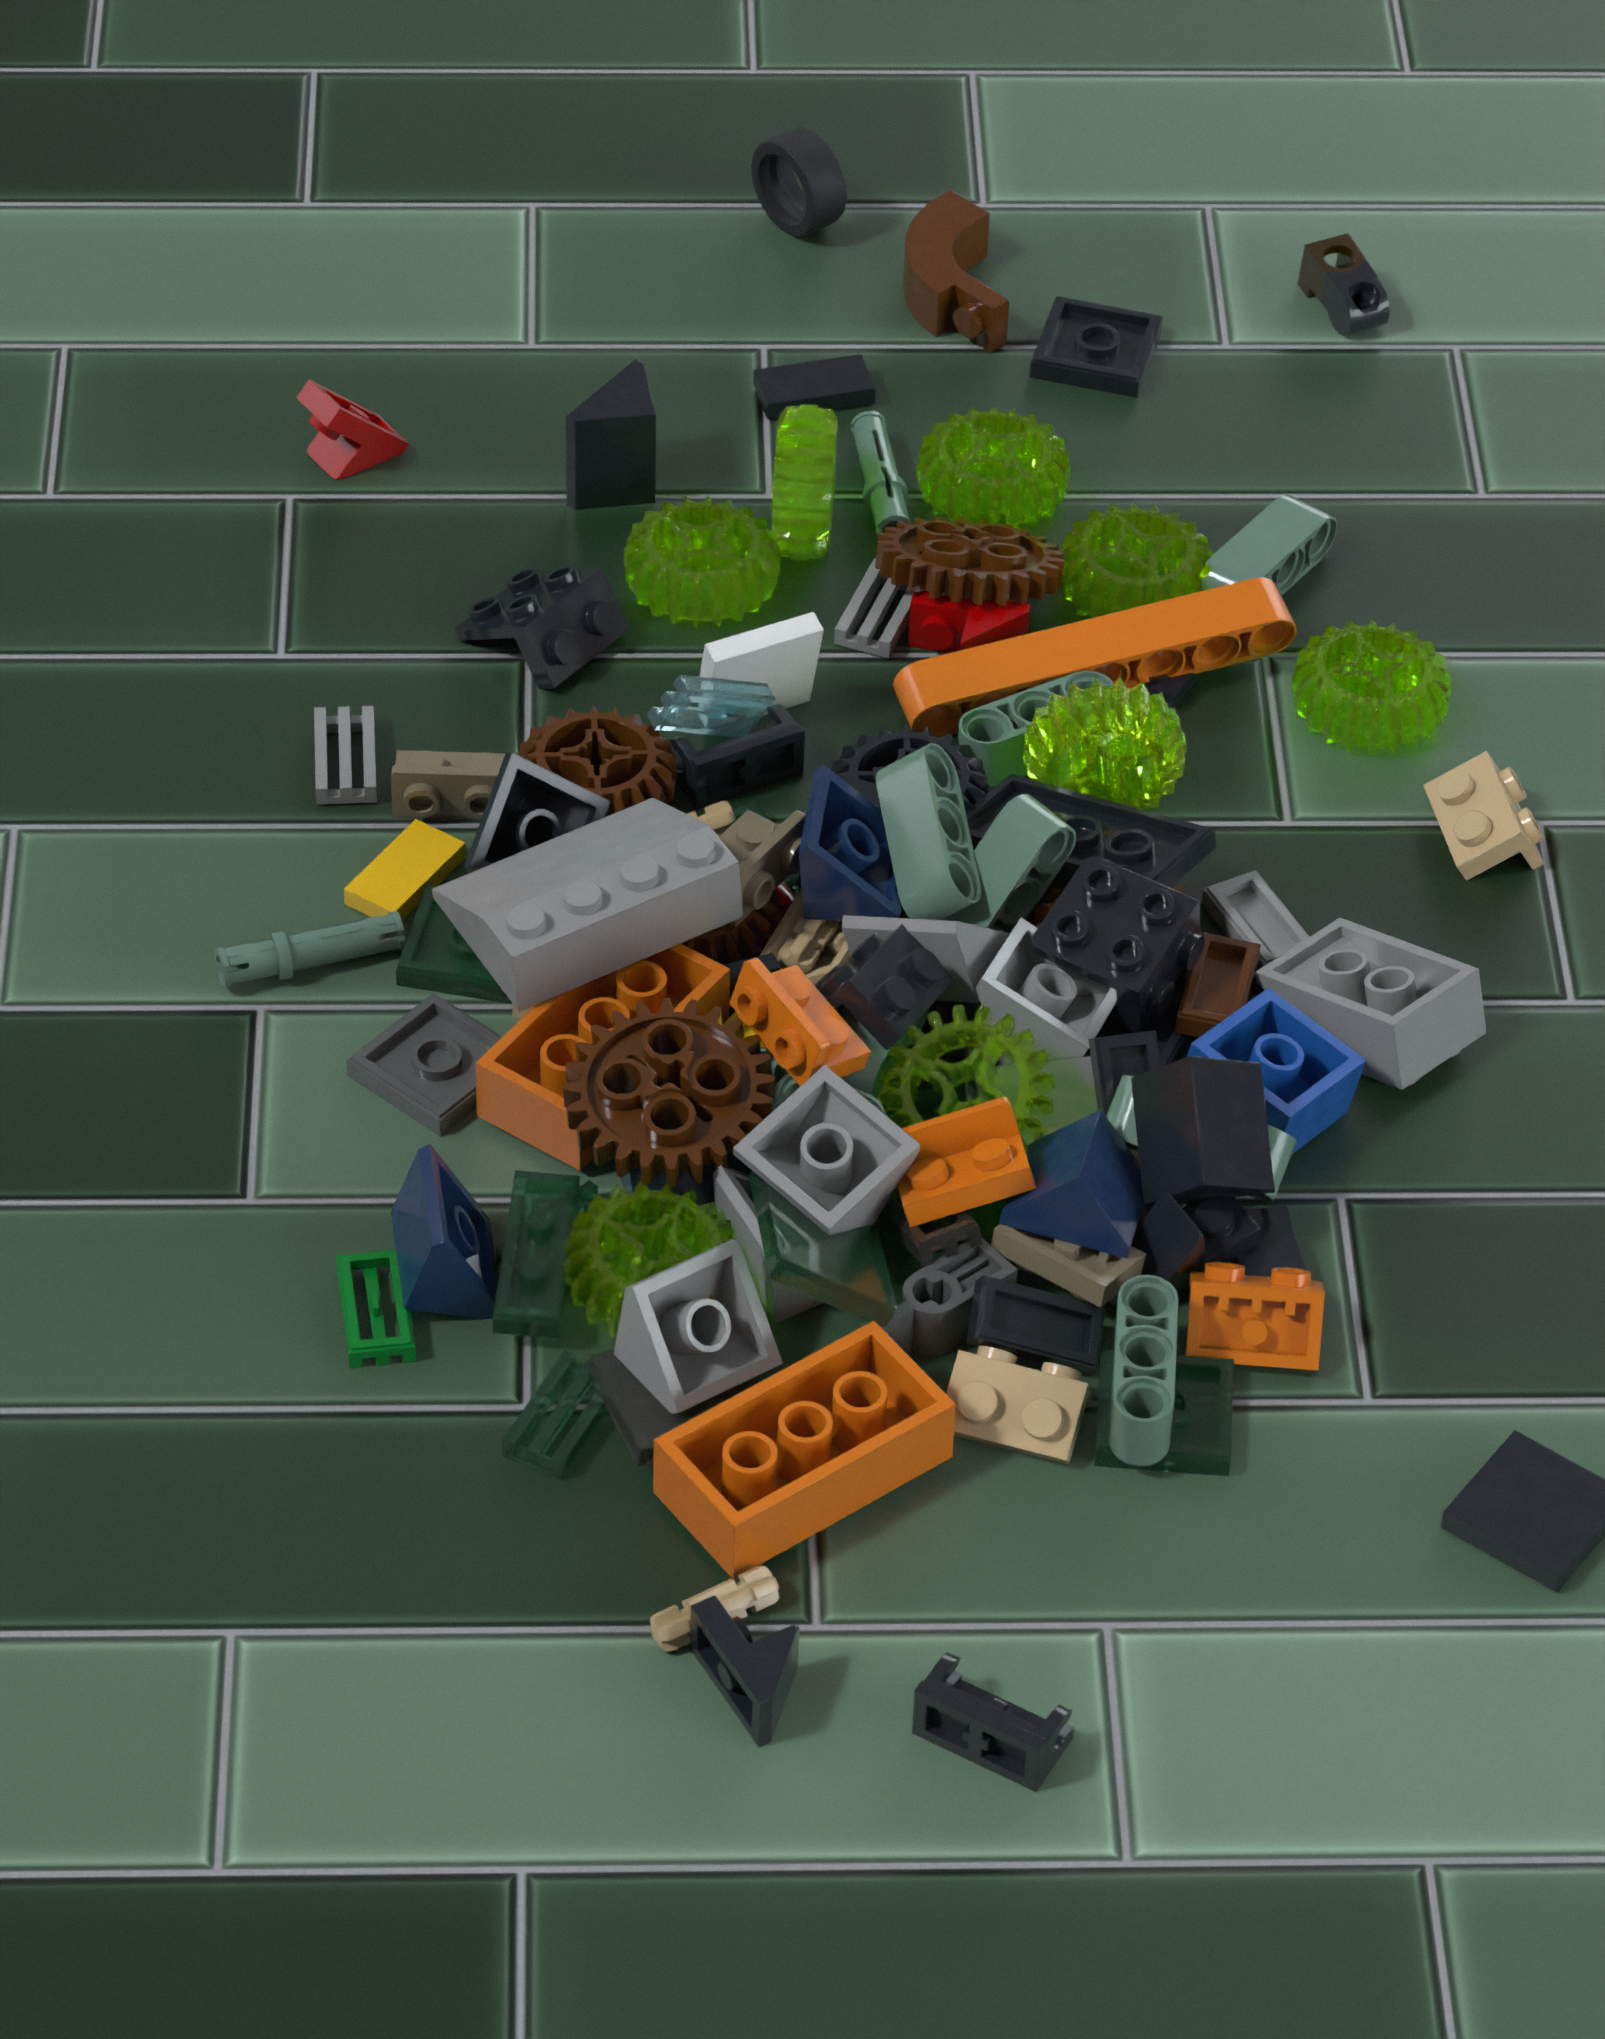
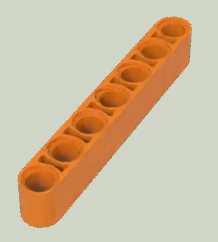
M1263 577L1252 578L920 660L907 665L899 671L894 678L893 688L912 732L921 733L927 727H930L932 735L939 738L946 734H958L959 720L966 712L1075 672L1096 671L1106 675L1113 681L1115 694L1138 689L1141 683L1150 682L1149 677L1163 674L1174 677L1193 672L1198 674L1276 654L1292 643L1297 634V629L1275 583L1271 579Z

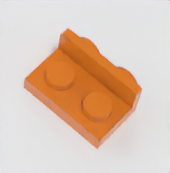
M753 958L743 963L729 1004L734 1008L741 1021L747 1024L760 1037V1040L773 1054L777 1063L787 1070L799 1086L803 1085L823 1065H826L840 1078L865 1069L871 1050L796 964L770 973L758 958Z
M1000 1097L901 1128L920 1144V1152L898 1185L903 1208L910 1227L1037 1189L1011 1103L1007 1097Z
M1210 1262L1205 1264V1272H1190L1185 1360L1319 1370L1325 1290L1321 1281L1311 1280L1310 1271L1278 1267L1272 1268L1271 1277L1244 1275L1245 1267L1242 1265Z

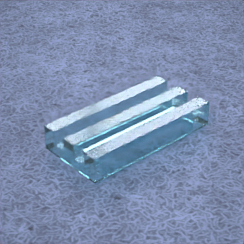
M679 675L673 682L677 692L666 691L660 697L664 707L653 706L647 713V716L653 728L658 731L742 737L750 731L767 711V707L771 706L776 699L767 683Z

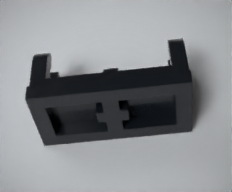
M775 704L767 707L768 714L775 722L763 725V730L739 738L732 737L724 740V743L700 751H696L690 741L683 735L670 739L672 747L678 753L675 754V763L678 765L677 784L696 810L804 774L805 729L800 723L794 721L783 705Z
M949 1652L945 1653L924 1681L921 1680L915 1689L912 1734L1037 1792L1073 1739L1074 1726L1067 1724L1072 1710L1062 1705H1057L1047 1719L1042 1718L962 1680L963 1674L955 1671L960 1662V1657Z

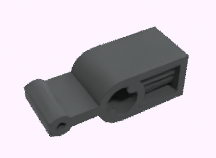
M977 1235L913 1273L906 1279L902 1288V1303L881 1316L872 1315L867 1317L862 1322L860 1328L875 1321L907 1355L914 1353L915 1355L927 1358L940 1357L967 1341L975 1281L983 1275L1016 1283L1017 1268L980 1235Z

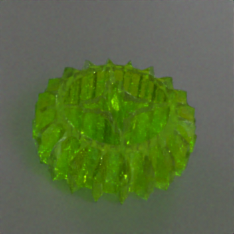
M801 404L800 407H786L779 416L771 526V543L777 556L791 557V560L808 561L809 558L823 559L830 549L838 438V418L833 409L818 408V405Z
M992 405L990 410L985 412H979L975 408L970 407L965 416L949 413L946 423H934L932 432L923 436V443L920 446L919 458L917 459L916 476L919 478L922 500L932 504L933 514H947L949 521H956L958 517H964L968 522L977 523L981 519H987L989 524L1008 523L1011 527L1019 530L1021 523L1038 526L1041 516L1049 517L1054 515L1055 507L1063 503L1064 495L1067 493L1071 463L1068 461L1069 453L1065 448L1064 438L1054 435L1053 425H1039L1036 414L1022 417L1017 414L1016 408L1008 412H999Z
M709 495L703 502H692L685 496L680 505L675 506L669 502H663L660 512L645 511L643 521L633 524L632 533L627 539V547L624 548L625 579L628 582V590L633 591L636 595L637 604L649 605L652 616L669 614L672 624H676L683 619L690 620L695 628H697L701 621H712L716 626L720 627L722 620L729 617L741 622L745 611L759 612L761 603L764 600L772 599V592L777 584V576L780 575L781 558L779 557V544L776 541V533L768 529L767 519L761 517L754 518L751 507L735 509L731 499L726 500L722 504L713 503Z
M1134 502L1130 509H1119L1117 506L1110 504L1106 514L1090 510L1087 521H1075L1072 531L1069 534H1065L1064 543L1061 545L1060 551L1065 553L1062 579L1064 600L1075 605L1077 615L1090 614L1091 618L1204 591L1201 579H1205L1210 573L1211 566L1206 562L1213 555V551L1210 550L1208 545V536L1197 533L1196 522H1181L1178 511L1163 514L1159 512L1157 505L1153 506L1150 510L1139 509Z
M1372 618L1367 625L1358 626L1353 621L1347 620L1342 630L1334 626H1326L1322 636H1310L1308 645L1304 649H1300L1299 656L1295 660L1294 673L1291 680L1292 701H1294L1297 717L1307 721L1308 732H1322L1325 744L1341 741L1345 743L1347 752L1355 746L1367 748L1371 756L1376 748H1386L1392 754H1396L1401 744L1410 748H1417L1421 738H1432L1438 725L1443 724L1444 716L1448 713L1451 697V672L1448 671L1446 666V656L1435 652V643L1433 641H1419L1417 630L1403 633L1397 630L1395 622L1388 627L1376 626Z
M1095 677L1090 688L1081 689L1071 683L1067 697L1051 694L1047 707L1035 708L1032 724L1026 726L1023 762L1029 779L1136 808L1142 805L1158 808L1160 798L1162 797L1161 794H1174L1177 778L1183 777V769L1185 768L1184 752L1187 750L1185 733L1182 732L1181 721L1176 713V709L1168 707L1162 693L1149 696L1144 683L1127 689L1121 677L1112 686H1102Z
M956 1004L952 1010L954 1022L943 1025L941 1016L936 1011H931L928 1014V1021L932 1031L924 1035L918 1027L914 1025L909 1026L906 1033L914 1047L908 1049L902 1045H893L890 1054L892 1058L903 1068L890 1067L882 1070L881 1077L883 1082L896 1089L882 1094L880 1102L884 1109L897 1111L889 1119L900 1128L924 1121L918 1114L916 1107V1094L921 1078L930 1082L933 1090L944 1097L938 1110L939 1116L1004 1097L1002 1092L992 1086L994 1077L997 1074L995 1064L1002 1055L1012 1063L1020 1075L1018 1099L1015 1105L1011 1104L1020 1135L1022 1136L1025 1133L1034 1138H1042L1046 1132L1044 1125L1032 1115L1045 1116L1054 1112L1053 1100L1040 1094L1055 1088V1079L1051 1073L1038 1072L1049 1063V1058L1044 1049L1029 1051L1035 1042L1034 1033L1027 1028L1012 1036L1016 1024L1012 1015L1004 1014L994 1026H991V1011L988 1006L981 1005L976 1011L975 1020L967 1021L964 1007ZM967 1046L982 1047L981 1049L975 1047L968 1058L959 1063H949L938 1058L942 1054L956 1048ZM968 1081H976L981 1096L979 1095L976 1099L971 1100L968 1095V1102H959L954 1087L964 1082L968 1088ZM1022 1138L1025 1151L1027 1152L1029 1150L1028 1145Z
M641 1179L635 1186L634 1192L629 1193L616 1183L614 1189L610 1192L609 1200L594 1195L592 1202L588 1205V1211L578 1212V1216L573 1221L572 1232L566 1238L564 1248L566 1260L563 1275L566 1279V1285L572 1286L571 1297L573 1299V1306H587L586 1316L588 1317L589 1325L605 1320L608 1321L607 1330L612 1339L618 1333L625 1288L732 1240L734 1231L731 1227V1220H717L718 1211L715 1202L698 1206L694 1188L680 1196L673 1193L672 1187L669 1186L668 1182L660 1188V1191L649 1190L646 1185H642ZM712 1294L710 1295L709 1299H714Z

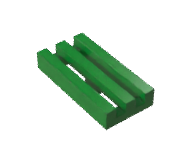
M396 1249L335 1255L349 1369L363 1368L362 1359L375 1358L376 1366L389 1365V1356L401 1355L403 1363L416 1362L410 1310L404 1309ZM389 1266L399 1336L386 1337L377 1267ZM363 1269L372 1339L360 1340L351 1270Z

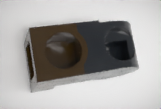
M1349 233L1305 244L1297 285L1307 298L1316 296L1327 310L1333 327L1339 334L1345 336L1382 326L1388 322L1390 307L1386 291L1378 280V275ZM1338 253L1334 267L1325 261L1324 257L1328 254Z

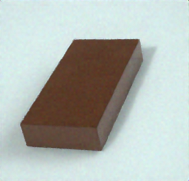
M1200 932V935L1205 937V945L1197 964L1189 971L1176 1018V1033L1201 1037L1248 1003L1259 961L1261 944Z

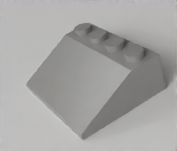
M650 798L432 889L434 900L519 1012L743 917L738 860L708 824L655 798Z

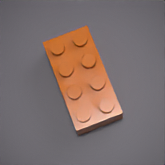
M680 943L536 1004L475 1063L477 1117L581 1171L594 1158L593 1147L579 1148L577 1130L569 1129L563 1095V1085L567 1084L566 1064L568 1062H576L575 1045L577 1042L592 1044L591 1027L594 1024L611 1031L613 1029L612 1012L616 1010L625 1015L629 1020L637 1018V1002L642 1001L648 1007L651 1014L659 1013L664 998L670 999L674 1012H683L691 999L696 1000L697 1013L703 1017L718 1006L722 1010L723 1025L729 1019L730 968Z
M872 1321L655 1438L653 1493L729 1576L735 1579L738 1575L759 1566L952 1458L956 1404L875 1321Z

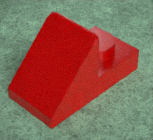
M310 379L296 397L313 414L308 421L319 431L308 446L307 453L333 479H344L400 455L409 445L379 414Z
M928 591L913 592L910 602L908 647L952 653L1028 634L1030 604L1006 601V605L1001 606L992 600H984L982 605H976L971 599H962L958 603H953L949 596L943 595L932 599L929 598Z

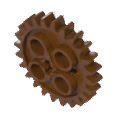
M935 516V520L926 521L914 518V524L899 521L896 528L885 527L884 533L878 534L875 569L881 570V577L892 578L891 584L908 585V592L911 593L928 591L929 598L932 599L944 595L949 596L953 603H958L962 599H971L976 605H982L984 600H992L1004 606L1006 601L1026 604L1028 597L1043 600L1045 594H1056V588L1062 587L1065 553L1058 551V544L1047 543L1046 536H1030L1031 530H1018L1011 527L1008 523L989 524L987 519H981L977 523L968 522L964 517H958L956 521H948L940 516Z
M669 998L663 999L659 1013L652 1014L642 1001L637 1002V1018L631 1020L617 1010L612 1012L613 1029L610 1031L594 1024L591 1027L592 1044L577 1042L575 1045L576 1062H568L566 1064L567 1084L563 1085L564 1106L567 1111L569 1129L577 1130L579 1148L593 1147L595 1164L598 1166L615 1158L616 1175L619 1178L626 1176L634 1167L641 1169L642 1185L646 1186L653 1180L656 1172L665 1173L669 1186L675 1187L678 1182L679 1172L688 1171L698 1184L703 1182L704 1166L710 1164L716 1170L719 1166L727 1168V1154L730 1153L735 1156L733 1154V1147L773 1112V1099H776L775 1076L771 1072L770 1054H761L760 1037L758 1035L744 1037V1026L740 1018L723 1026L722 1010L718 1006L713 1008L705 1017L699 1016L696 1000L692 999L687 1003L683 1012H674Z

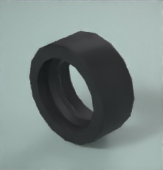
M805 127L792 128L761 142L754 150L751 163L753 185L761 206L769 219L778 228L793 237L807 236L835 223L842 216L847 201L845 178L839 161L831 148L816 132ZM794 172L796 173L797 177H798L799 180H800V183H801V186H802V188H803V191L801 190L800 186L798 185V182H797V179H796V177H795Z

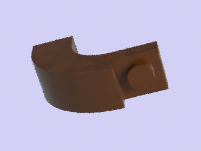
M950 189L924 206L908 227L904 255V299L917 322L935 337L952 328L992 353L1007 344L1009 299L964 272L987 257L990 213Z

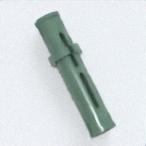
M877 411L862 412L852 420L851 424L854 428H851V432L855 439L860 466L865 480L862 491L864 504L868 511L873 513L876 536L878 537L879 533H884L885 527L896 528L899 521L912 524L906 508L909 494L905 481L898 476L894 453L886 428V419Z
M392 911L385 915L285 935L281 930L269 932L265 940L227 948H215V962H221L222 967H217L216 971L223 988L229 987L231 984L275 975L277 980L289 979L293 977V971L392 950H404L406 947L405 936H398L397 931L404 930L399 913Z

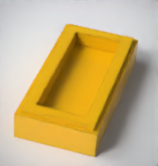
M415 819L344 888V904L370 917L397 911L403 921L432 892L433 888L437 887L466 859V842Z

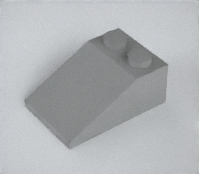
M1340 917L1255 972L1256 983L1264 990L1267 988L1272 989L1365 1058L1367 1061L1362 1075L1400 1090L1414 1084L1420 1077L1450 1057L1457 1055L1463 1048L1486 1034L1479 968Z

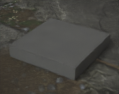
M432 993L348 1058L347 1076L441 1137L477 1108L475 1063L502 1036L435 993Z

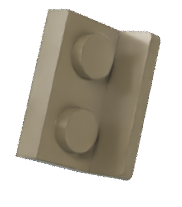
M397 750L396 763L391 771L392 817L481 820L506 753Z
M747 810L719 836L720 840L738 860L740 868L743 917L728 924L736 927L754 909L762 908L770 899L773 891L790 874L800 872L799 849L806 818L805 813L795 810L781 825H778Z
M1002 1224L994 1228L991 1246L1003 1257L1013 1261L1019 1268L1033 1272L1068 1290L1074 1297L1091 1302L1100 1308L1107 1302L1117 1307L1120 1287L1128 1279L1141 1275L1146 1253L1132 1246L1130 1247L1128 1257L1124 1258Z

